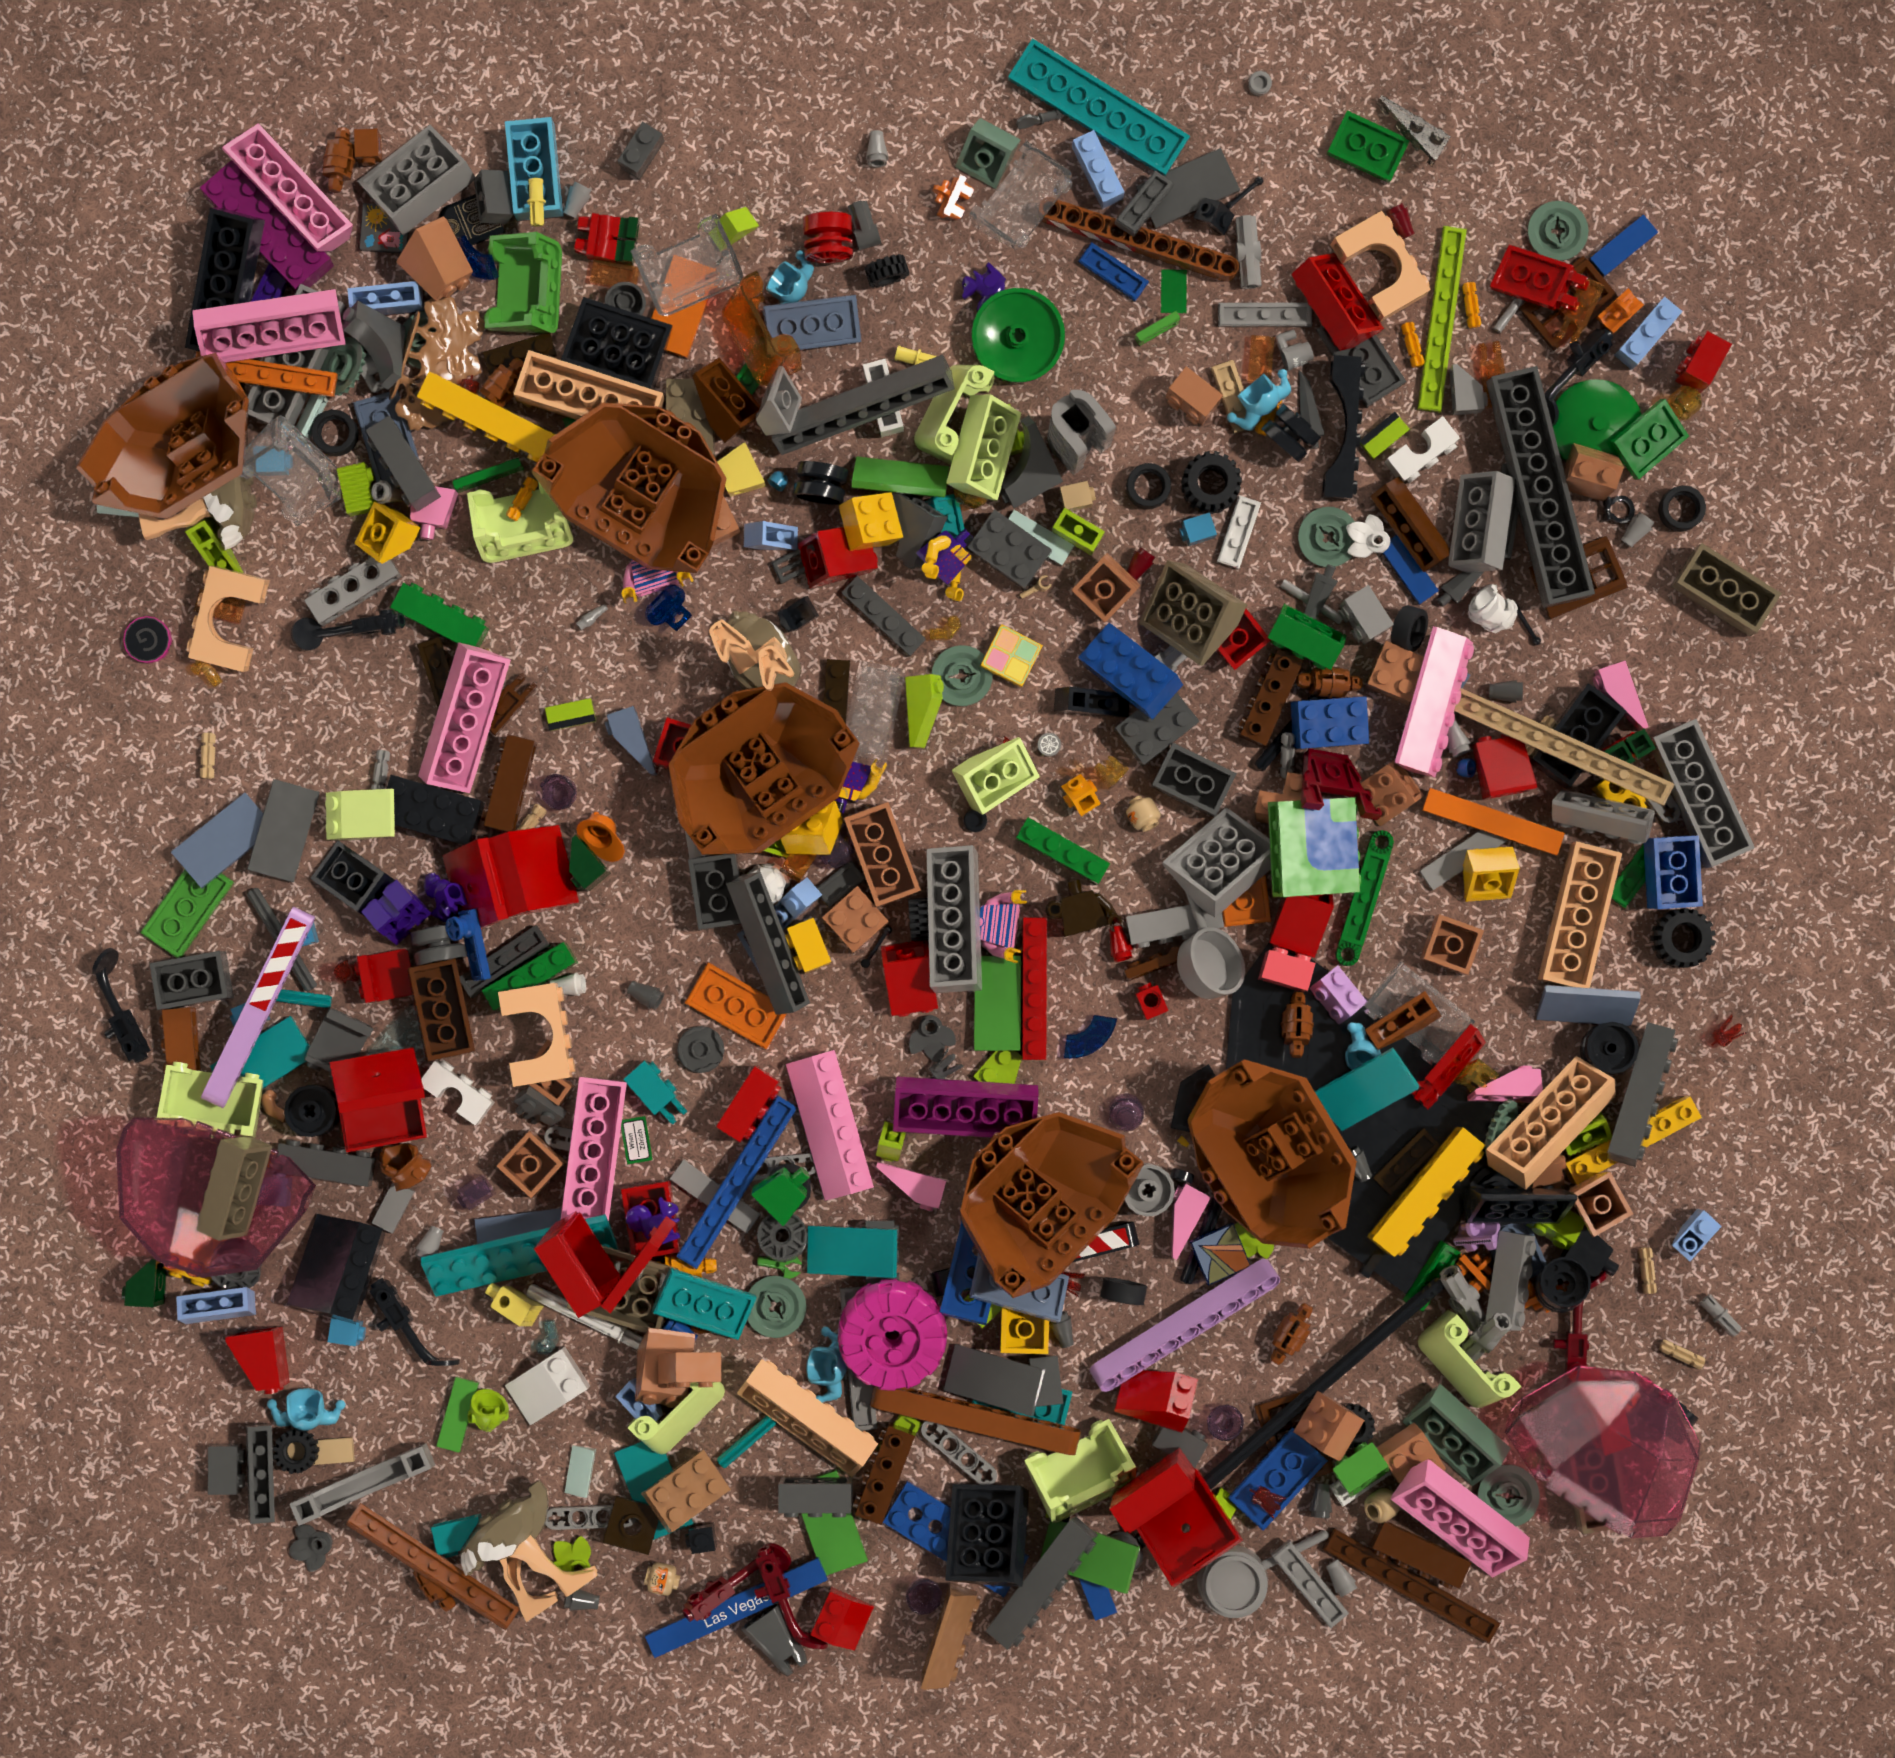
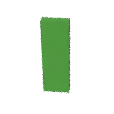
M458 1376L455 1377L437 1447L461 1452L469 1423L468 1411L470 1410L471 1399L477 1392L480 1382Z

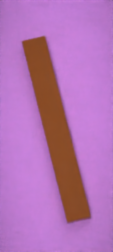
M362 1503L358 1505L347 1521V1526L505 1631L520 1608L470 1575L465 1576L464 1571Z

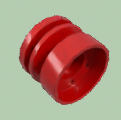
M829 211L812 213L803 217L804 235L811 238L804 242V247L807 249L804 251L805 260L814 263L830 264L844 262L853 258V249L850 248L853 246V242L850 238L846 237L852 234L851 215L843 212Z

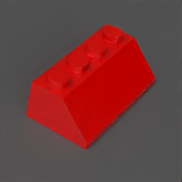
M1335 253L1309 257L1291 274L1296 286L1306 297L1308 305L1315 311L1321 325L1327 330L1333 344L1340 351L1354 348L1384 329Z

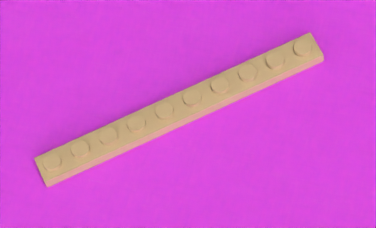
M1460 688L1461 699L1456 704L1454 712L1662 806L1665 805L1675 785L1674 783Z

